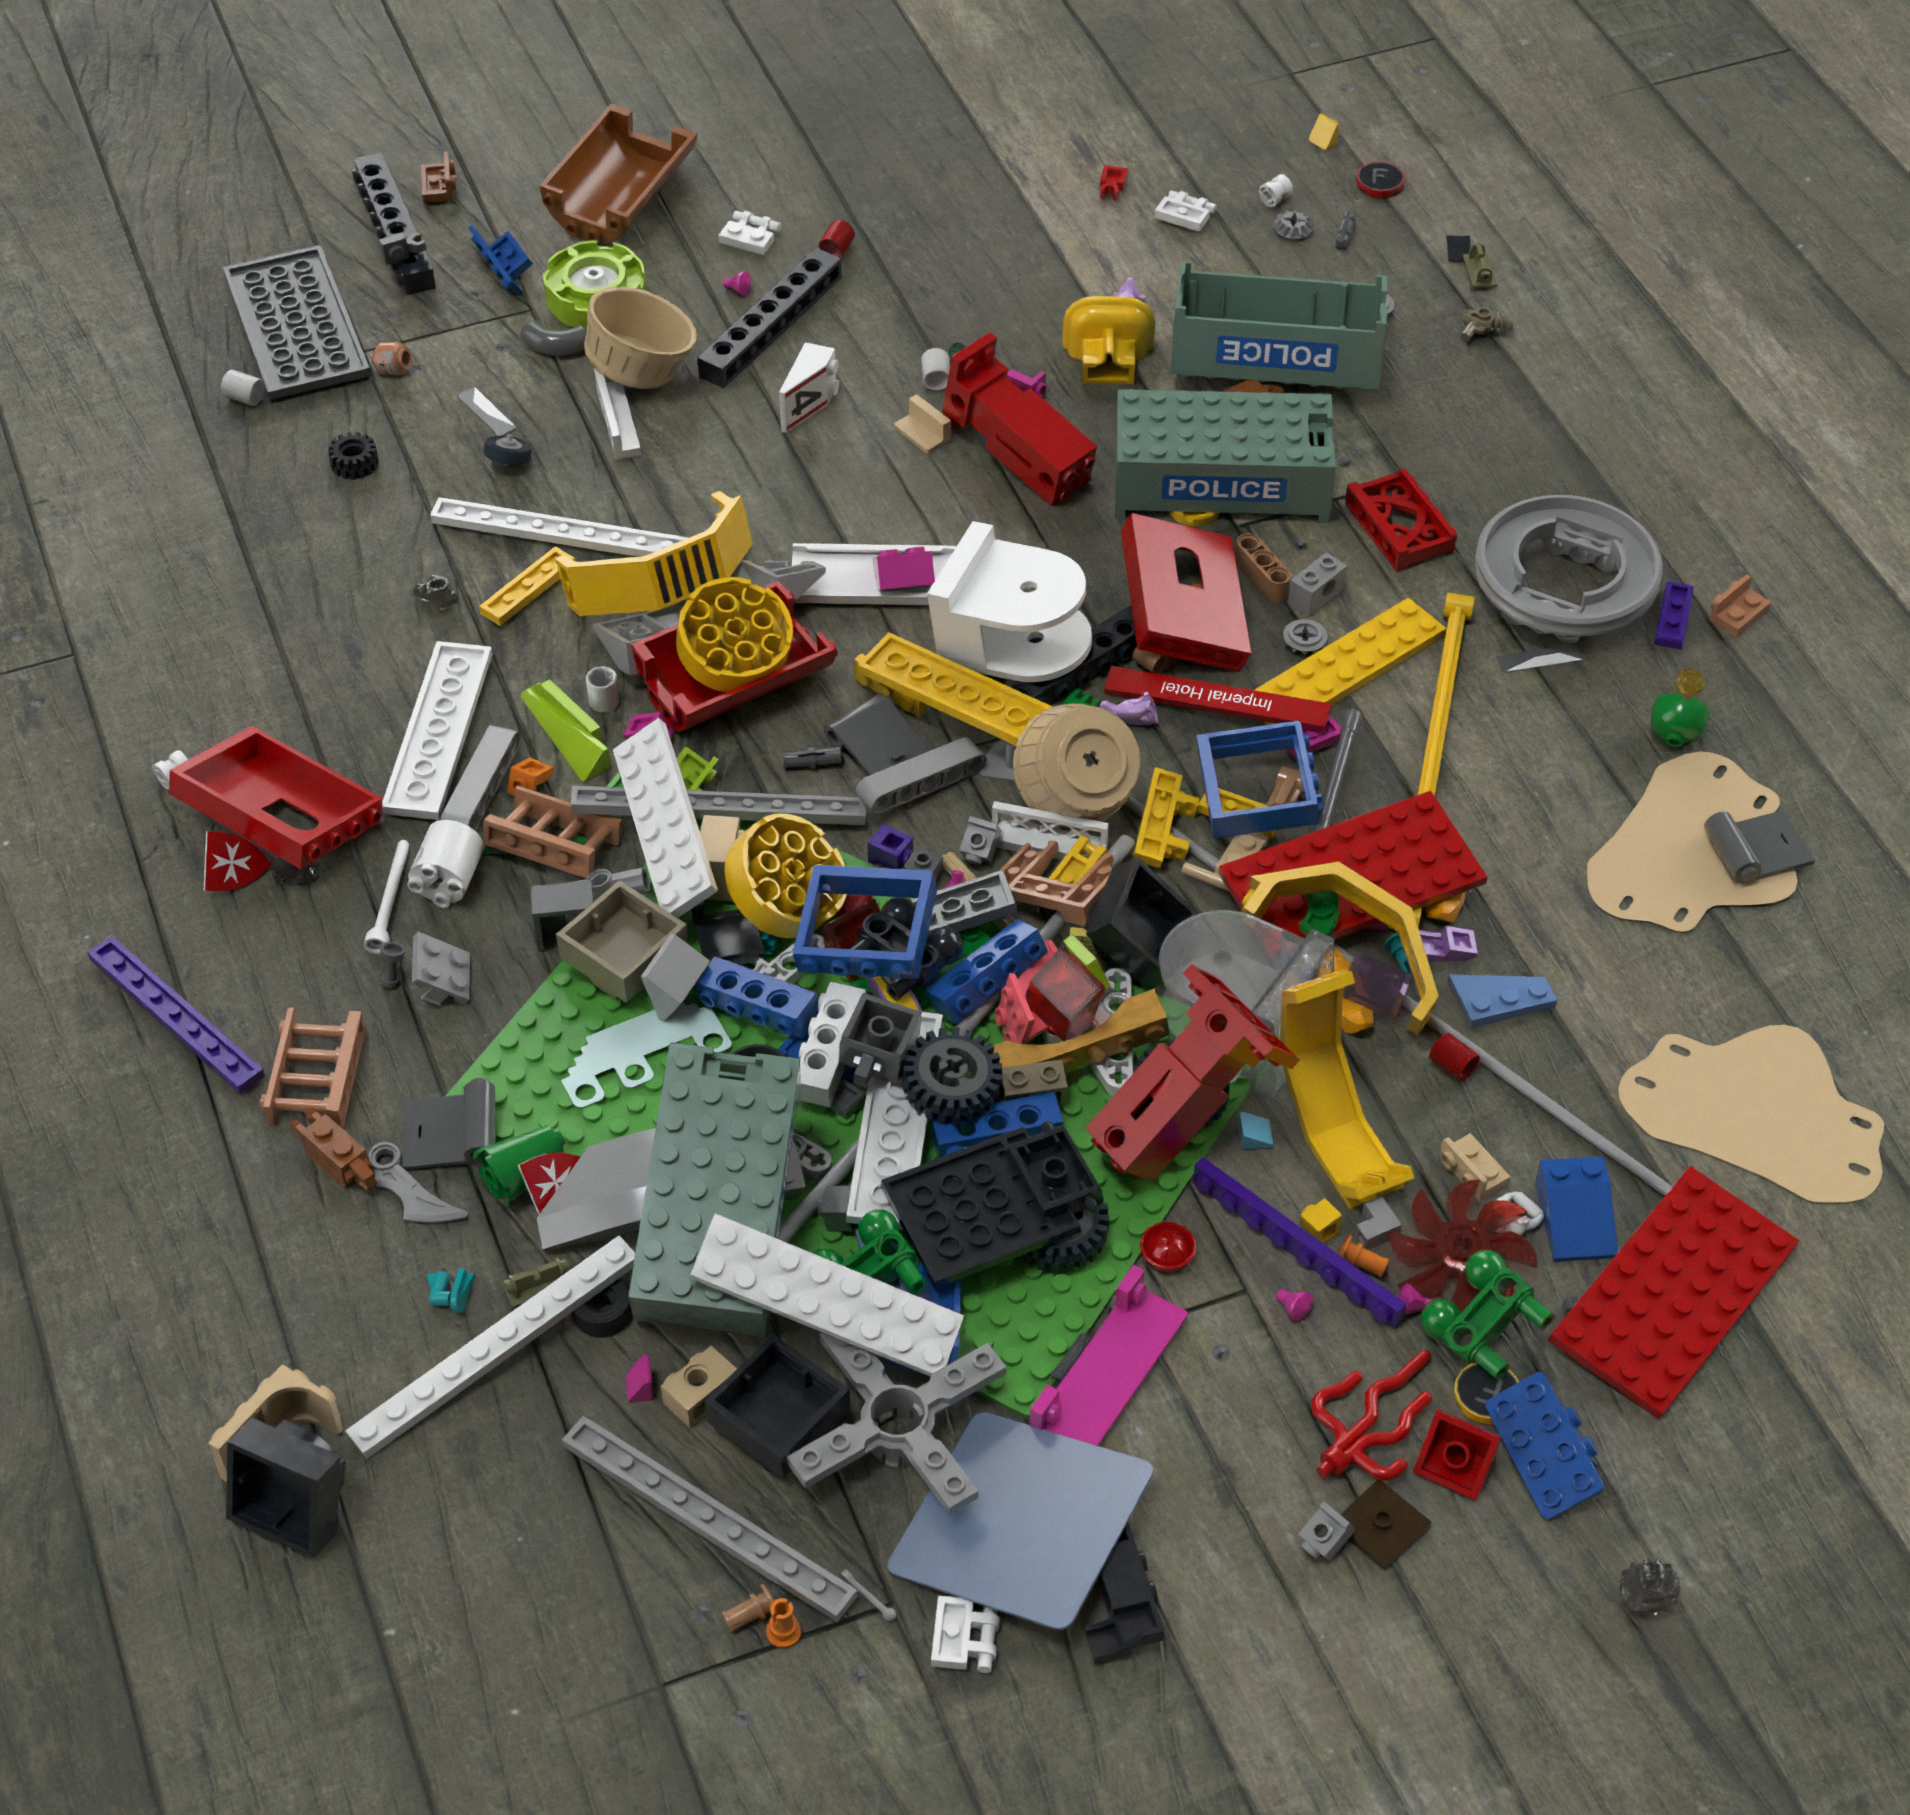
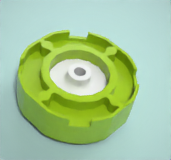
M585 241L558 251L548 260V268L543 273L547 308L566 326L576 327L581 325L584 329H587V311L590 299L594 293L601 289L622 286L646 291L643 262L628 247L614 242L613 248L598 246L597 241Z

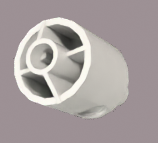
M439 820L432 823L408 874V888L412 892L420 893L425 898L432 900L436 906L441 908H447L450 906V903L461 900L484 850L483 840L472 828L458 821Z

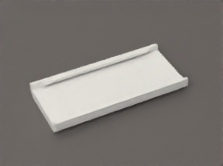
M793 543L792 566L801 564L802 561H814L826 567V573L795 600V603L929 605L927 593L932 585L878 590L872 558L879 556L878 552L883 550L897 549V554H906L905 549L924 546L925 552L932 551L934 578L936 580L956 546Z

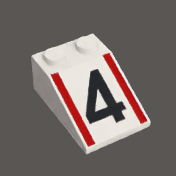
M805 342L779 391L781 432L787 433L829 404L832 396L837 394L839 380H836L838 360H835V348Z

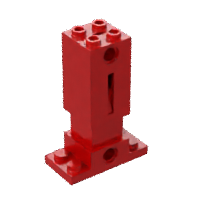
M989 332L952 356L942 414L951 420V430L960 426L966 428L970 424L987 438L986 449L1048 504L1053 506L1059 501L1068 499L1072 492L1078 488L1082 489L1088 485L1091 480L1092 468L1096 461L1095 455L1098 446L1031 388L1023 392L1007 378L1008 368L994 357L997 337Z
M1192 964L1183 973L1191 982L1188 987L1200 997L1186 1013L1192 1021L1170 1046L1160 1042L1085 1128L1093 1136L1091 1139L1093 1145L1103 1153L1107 1151L1113 1158L1110 1161L1111 1164L1122 1174L1129 1172L1136 1179L1142 1177L1154 1182L1229 1097L1223 1089L1245 1064L1255 1068L1261 1060L1265 1061L1267 1059L1276 1067H1279L1281 1064L1289 1069H1293L1300 1061L1220 978Z

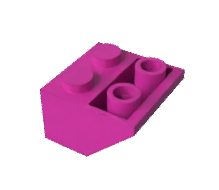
M922 546L905 549L906 554H897V549L878 552L879 556L872 558L878 590L933 585L935 578L932 551L925 552V548Z

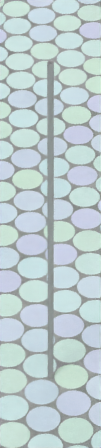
M1129 795L1123 805L1142 818L1145 806ZM1171 825L1170 833L1174 837L1190 841L1188 852L1215 871L1219 859ZM1333 941L1326 942L1320 947L1326 950L1330 944L1333 945L1353 965L1360 977L1410 1013H1413L1419 1004ZM1432 1014L1426 1024L1441 1035L1451 1033L1462 1043L1467 1044L1469 1048L1480 1054L1479 1063L1660 1194L1666 1196L1673 1186Z

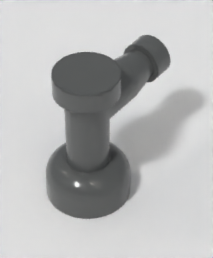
M390 941L383 943L380 947V956L385 961V973L381 976V985L386 988H395L399 985L400 978L397 973L405 956V947L401 943Z

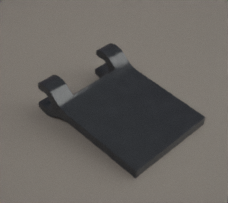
M702 902L691 909V918L701 954L710 961L714 956L727 961L764 954V947L758 928L739 909L706 916Z

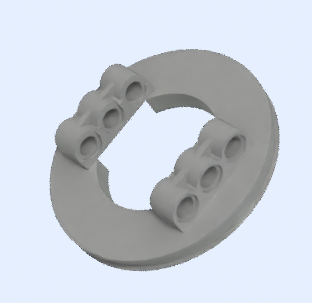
M1547 495L1530 498L1510 505L1497 513L1486 524L1477 544L1475 573L1482 591L1502 611V615L1507 622L1513 625H1526L1539 634H1555L1562 642L1571 644L1577 642L1580 636L1609 633L1628 626L1643 616L1657 597L1663 573V562L1660 550L1650 533L1625 512L1590 498L1572 495ZM1542 538L1544 548L1553 555L1566 554L1577 563H1593L1603 572L1612 573L1618 570V574L1604 587L1583 592L1581 606L1524 587L1527 572L1520 563L1519 554L1527 545Z

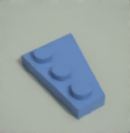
M1450 974L1448 977V984L1470 1028L1556 1008L1557 998L1546 977Z

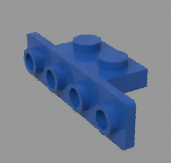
M471 225L469 230L474 235L470 238L479 250L483 248L480 253L489 264L493 262L490 267L499 278L504 277L500 281L507 290L511 292L514 289L521 296L523 291L515 282V279L533 265L530 258L509 231L489 245L476 228Z

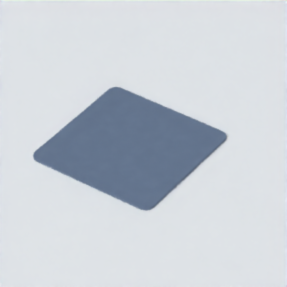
M979 1413L972 1418L951 1453L978 1489L979 1498L949 1515L930 1489L887 1563L888 1570L896 1577L1055 1630L1067 1629L1077 1617L1154 1474L1153 1467L1148 1461L1047 1430H1040L994 1414Z

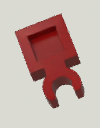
M1104 165L1100 178L1101 199H1104L1106 194H1113V200H1118L1119 190L1124 191L1128 168Z

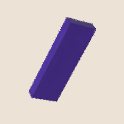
M1667 581L1654 641L1655 645L1682 650L1694 586Z

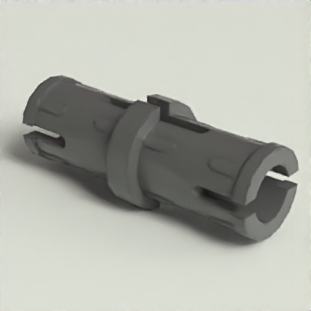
M808 746L806 750L783 751L784 769L809 766L810 769H816V766L842 764L840 746L814 749V746Z

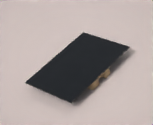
M1446 235L1448 261H1464L1463 254H1469L1470 236Z

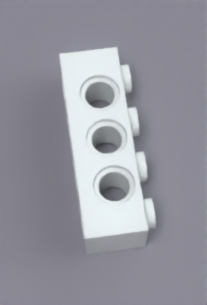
M830 982L826 993H821L818 1001V1015L816 1018L812 1017L808 1029V1041L801 1044L799 1051L801 1070L800 1101L831 1107L846 1064L838 1062L840 1040L862 993H866V989Z

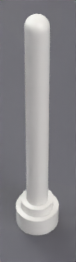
M406 840L399 841L375 927L366 933L363 945L368 952L373 954H380L381 945L390 941L386 929L409 850V843Z

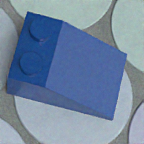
M1604 1156L1540 1160L1535 1185L1540 1206L1544 1213V1224L1553 1262L1614 1258L1618 1253L1611 1185Z

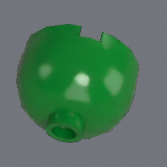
M1663 694L1655 699V703H1653L1651 726L1655 734L1668 745L1673 747L1686 745L1697 741L1705 732L1709 721L1710 709L1704 702L1695 697L1688 701L1682 699V694Z

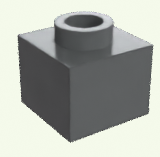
M916 847L903 866V869L933 871L935 881L937 882L943 873V856Z
M826 1186L824 1199H820L818 1203L819 1218H823L827 1231H853L854 1223H846L851 1186Z

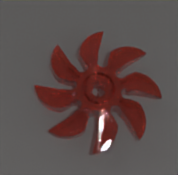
M1469 1180L1457 1185L1448 1195L1446 1211L1450 1222H1443L1435 1212L1424 1189H1420L1412 1203L1413 1223L1418 1233L1433 1240L1416 1239L1389 1231V1242L1396 1256L1412 1267L1416 1268L1430 1263L1436 1264L1426 1271L1399 1283L1398 1288L1401 1290L1403 1285L1409 1284L1422 1297L1433 1298L1442 1294L1448 1279L1455 1278L1457 1279V1287L1451 1301L1457 1304L1462 1313L1479 1294V1290L1471 1286L1467 1281L1465 1266L1469 1257L1478 1250H1492L1500 1254L1504 1260L1537 1268L1535 1251L1525 1238L1512 1231L1499 1233L1495 1236L1489 1235L1498 1228L1526 1216L1527 1211L1516 1203L1496 1200L1484 1204L1476 1220H1469L1468 1212L1480 1184V1180ZM1461 1246L1464 1250L1468 1249V1251L1464 1252L1462 1249H1457V1247ZM1514 1285L1508 1286L1503 1296H1512L1514 1294Z

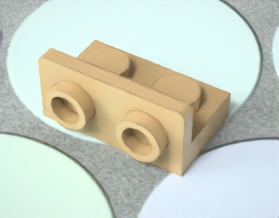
M1471 1133L1456 1142H1453L1449 1137L1442 1140L1439 1158L1443 1166L1447 1170H1451L1458 1177L1463 1188L1467 1192H1471L1479 1201L1509 1184L1511 1176Z

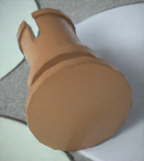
M764 1584L760 1585L761 1593L755 1595L753 1592L749 1595L750 1599L722 1612L731 1633L759 1617L761 1620L766 1618L765 1614L770 1612L771 1604L775 1599Z

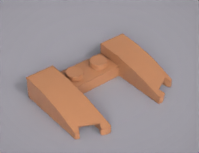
M1048 841V845L1042 852L1031 850V844L1026 843L1000 869L1004 871L1016 907L1020 902L1061 911L1063 921L1085 926L1093 905L1102 895L1112 870L1110 865L1114 860L1113 855L1106 852L1076 884L1044 878L1041 876L1059 848L1057 841Z

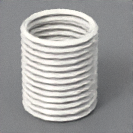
M929 349L921 357L923 383L929 389L941 390L947 386L950 369L949 355L943 349Z
M230 370L222 379L221 392L224 397L254 406L260 402L263 396L264 384L257 377Z
M605 666L591 669L586 675L590 707L598 712H608L615 709L619 704L617 674L613 669Z

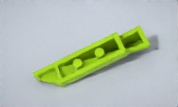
M550 679L542 683L539 682L521 693V699L582 782H587L610 768L609 751L602 743L600 726Z

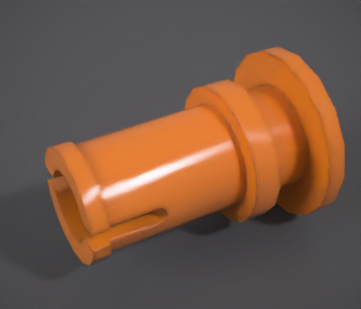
M1349 1235L1343 1242L1338 1255L1352 1265L1381 1278L1389 1259L1363 1248L1364 1244L1360 1242L1358 1245L1352 1243L1353 1235Z
M785 1598L776 1599L771 1604L770 1612L772 1617L766 1628L767 1639L778 1648L791 1647L801 1637V1626L793 1615V1605L791 1602L787 1604L788 1599Z

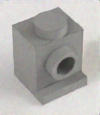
M970 816L959 851L965 856L964 860L970 863L981 865L982 862L991 864L1002 830L998 824ZM980 836L983 838L981 844L974 845L976 837Z
M1323 1501L1319 1506L1320 1508L1298 1535L1305 1540L1301 1547L1316 1560L1322 1555L1330 1562L1356 1529ZM1324 1526L1327 1527V1535L1322 1538L1318 1537L1319 1531Z

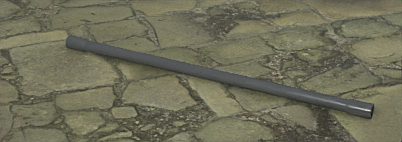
M1356 709L1346 711L1340 731L1341 736L1322 798L1323 811L1318 812L1319 824L1314 825L1313 832L1330 826L1353 743L1357 737L1363 717L1362 713ZM1293 955L1275 961L1262 1008L1257 1016L1271 1031L1274 1028L1277 1008Z

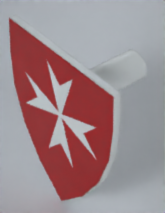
M206 831L204 891H229L246 886L260 877L271 865L264 853L250 841L235 834Z
M562 1152L545 1153L518 1165L538 1215L578 1162L580 1156Z

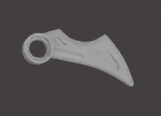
M381 1142L370 1149L368 1159L372 1163L370 1168L376 1176V1187L388 1189L401 1199L404 1206V1221L445 1223L468 1218L467 1211L452 1206L428 1192L401 1166L400 1150L396 1145L390 1142ZM384 1154L394 1157L391 1163L386 1165L379 1164L376 1161L379 1156Z

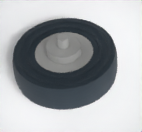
M511 434L507 436H491L485 441L484 455L492 461L502 463L504 466L522 465L530 461L532 445L523 439L513 437Z

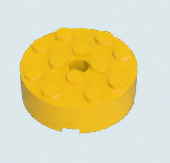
M725 577L709 581L689 595L680 612L676 635V647L679 658L690 675L703 685L714 690L729 692L783 668L788 658L793 635L790 613L776 593L768 587L764 589L751 583L752 580Z
M782 813L763 817L733 842L725 860L727 890L737 908L759 930L781 938L793 939L797 937L813 866H845L838 849L835 848L833 850L822 837L825 833L801 817ZM822 894L814 931L839 911L845 901L846 894Z

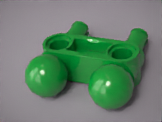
M883 1209L871 1210L860 1219L857 1230L860 1240L865 1246L845 1261L837 1251L821 1248L813 1252L815 1255L888 1285L900 1278L913 1295L921 1293L927 1287L926 1280L915 1266L916 1254L900 1233L895 1216Z
M1478 1250L1469 1257L1465 1266V1274L1471 1286L1481 1290V1292L1462 1313L1457 1304L1450 1300L1436 1299L1431 1301L1421 1313V1324L1428 1336L1436 1340H1442L1445 1345L1466 1363L1477 1362L1495 1379L1499 1380L1508 1372L1510 1365L1494 1352L1490 1345L1519 1313H1522L1541 1330L1546 1329L1552 1323L1555 1316L1534 1298V1289L1518 1273L1507 1268L1505 1260L1500 1254L1492 1250ZM1508 1286H1518L1515 1294L1509 1297L1503 1296ZM1464 1335H1473L1470 1344L1459 1346L1460 1339Z

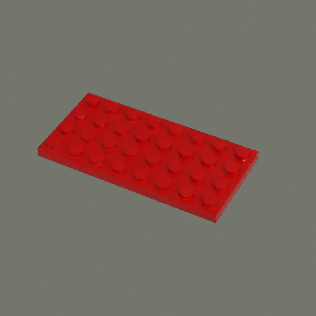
M1431 790L1220 865L1218 871L1241 911L1244 907L1242 901L1250 890V876L1333 862H1340L1412 907L1413 911L1485 885L1488 878ZM1337 894L1339 899L1338 924L1327 942L1381 923V921ZM1301 895L1278 898L1273 901L1253 930L1271 962L1316 946L1299 931V923L1306 917L1308 912L1307 904L1301 898Z
M1690 1166L1553 1330L1548 1341L1660 1420L1792 1253L1800 1240Z

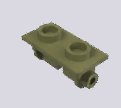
M1474 242L1470 247L1469 254H1463L1472 288L1497 287L1488 253H1485V246L1480 242Z
M555 1258V1261L541 1265L535 1270L530 1269L514 1276L512 1274L508 1275V1279L501 1281L512 1309L525 1303L570 1271L566 1258L562 1260Z

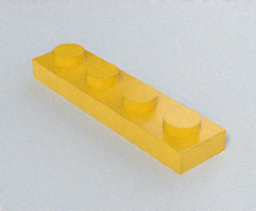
M555 546L479 606L480 614L499 626L503 625L560 579L555 558L566 555L573 561H575V558Z

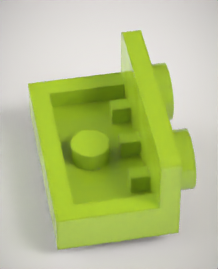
M686 746L676 758L686 790L703 791L699 788L701 783L704 782L708 785L717 773L713 767L719 759L715 756L708 763Z

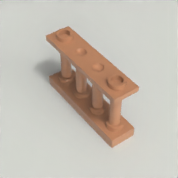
M517 786L515 788L514 811L506 819L491 814L484 819L483 844L587 879L594 872L595 850L603 842L615 846L621 844L622 820L609 815L571 813L570 802ZM524 816L538 820L531 828L518 824ZM550 825L564 829L558 836L544 832ZM577 833L590 837L584 845L570 841Z
M288 1007L285 1020H281L279 1024L280 1041L267 1093L262 1094L260 1100V1110L262 1113H265L269 1126L275 1125L278 1110L305 1112L313 1108L316 1112L323 1113V1115L327 1114L343 1129L366 1031L361 1011H349L347 1022L342 1023L341 1026L298 1024L295 1009ZM296 1036L340 1038L342 1041L341 1047H337L336 1050L294 1048ZM290 1060L332 1062L336 1066L335 1072H331L330 1075L288 1073ZM284 1085L328 1087L330 1090L329 1097H325L324 1100L281 1098Z

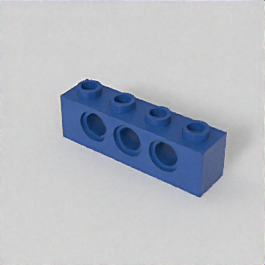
M1016 919L938 979L936 983L925 989V992L936 1013L957 1024L1005 987L1009 974L1015 973L1016 977L1046 955L1048 950L1037 928Z
M715 956L695 983L699 998L706 1006L725 1010L735 1017L741 1016L752 1020L757 1025H765L780 1031L784 1035H793L801 1039L808 1032L812 1017L816 1018L819 1012L816 992Z
M1049 1092L993 1103L992 1109L990 1111L985 1109L984 1116L979 1119L973 1113V1120L965 1123L963 1116H960L959 1124H952V1116H946L945 1124L939 1123V1114H934L931 1120V1136L937 1158H941L962 1150L966 1146H973L1023 1126L1029 1136L1033 1137L1042 1133L1040 1129L1042 1123L1051 1121L1054 1128L1063 1125V1118L1055 1093Z

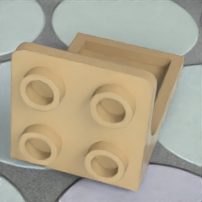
M282 1364L270 1378H266L261 1382L256 1393L247 1402L242 1403L237 1408L234 1416L226 1425L214 1432L211 1441L208 1443L220 1478L227 1482V1442L251 1417L275 1428L283 1420L293 1424L314 1423L326 1428L335 1435H339L343 1431L334 1393L323 1385L318 1387L311 1383L309 1378L300 1370L295 1369L292 1371Z

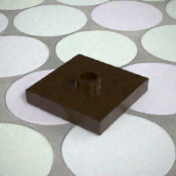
M1379 1479L1340 1514L1356 1529L1348 1540L1384 1571L1431 1526V1521Z

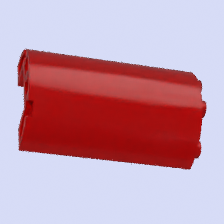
M776 581L762 588L766 589L768 587L786 605L792 619L793 635L785 666L764 677L729 692H721L703 685L690 675L679 658L676 647L678 624L632 643L631 648L638 674L640 676L644 675V682L648 686L645 688L649 699L657 712L663 714L672 729L679 732L692 728L831 666L835 657L838 656L836 645L832 640L829 641L822 632L816 634L817 643L810 638L806 627L800 626L794 618L793 605L795 604V598L789 589L786 590L779 581Z

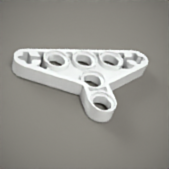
M1121 968L1108 970L1105 976L1111 986L1104 990L1097 998L1087 1001L1079 1015H1070L1054 1025L1064 1030L1062 1034L1052 1035L1047 1030L1043 1032L1042 1039L1044 1042L1055 1044L1082 1036L1078 1031L1080 1028L1090 1027L1094 1030L1116 1012L1109 1008L1111 1004H1122L1125 999L1131 997L1130 974ZM1114 981L1120 982V992H1114ZM1132 1050L1122 1052L1126 1055V1058L1121 1061L1113 1060L1109 1056L1099 1062L1089 1063L1098 1080L1111 1096H1114L1133 1074ZM1115 1072H1121L1122 1084H1116Z

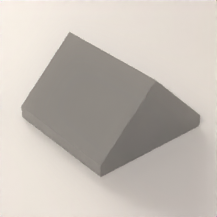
M674 934L669 935L641 975L657 1016L662 1021H665L683 1002L710 962L709 959Z

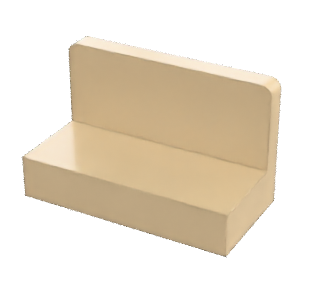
M916 394L909 398V415L895 422L894 429L927 454L951 441V420Z

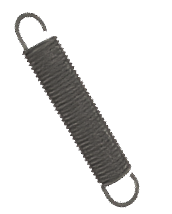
M1093 1327L1089 1328L1093 1330L1091 1338L1086 1335L1088 1330L1079 1335L1051 1373L1047 1385L1050 1378L1052 1379L1054 1376L1057 1377L1055 1383L1060 1385L1092 1340L1094 1335Z

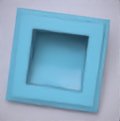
M1239 1112L1238 1129L1242 1150L1273 1148L1274 1144L1269 1119L1247 1112Z

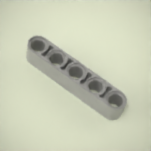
M493 725L487 728L448 801L440 820L458 821L476 831L517 753L520 744L519 731Z
M964 737L863 778L856 786L855 792L873 813L879 814L977 774L986 765L987 757L969 738Z

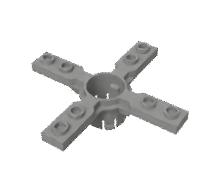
M819 1334L821 1344L865 1403L861 1409L860 1421L853 1425L843 1424L787 1456L788 1466L804 1488L812 1486L872 1451V1454L881 1462H883V1454H885V1466L891 1468L899 1467V1457H902V1466L911 1463L949 1515L979 1498L978 1489L943 1443L933 1437L931 1431L935 1425V1415L1006 1374V1365L988 1343L982 1345L931 1374L930 1381L918 1388H913L907 1385H894L884 1372V1365L874 1353L828 1334ZM894 1408H897V1417H907L909 1419L913 1411V1420L919 1424L916 1429L903 1435H892L878 1428V1424L894 1417Z

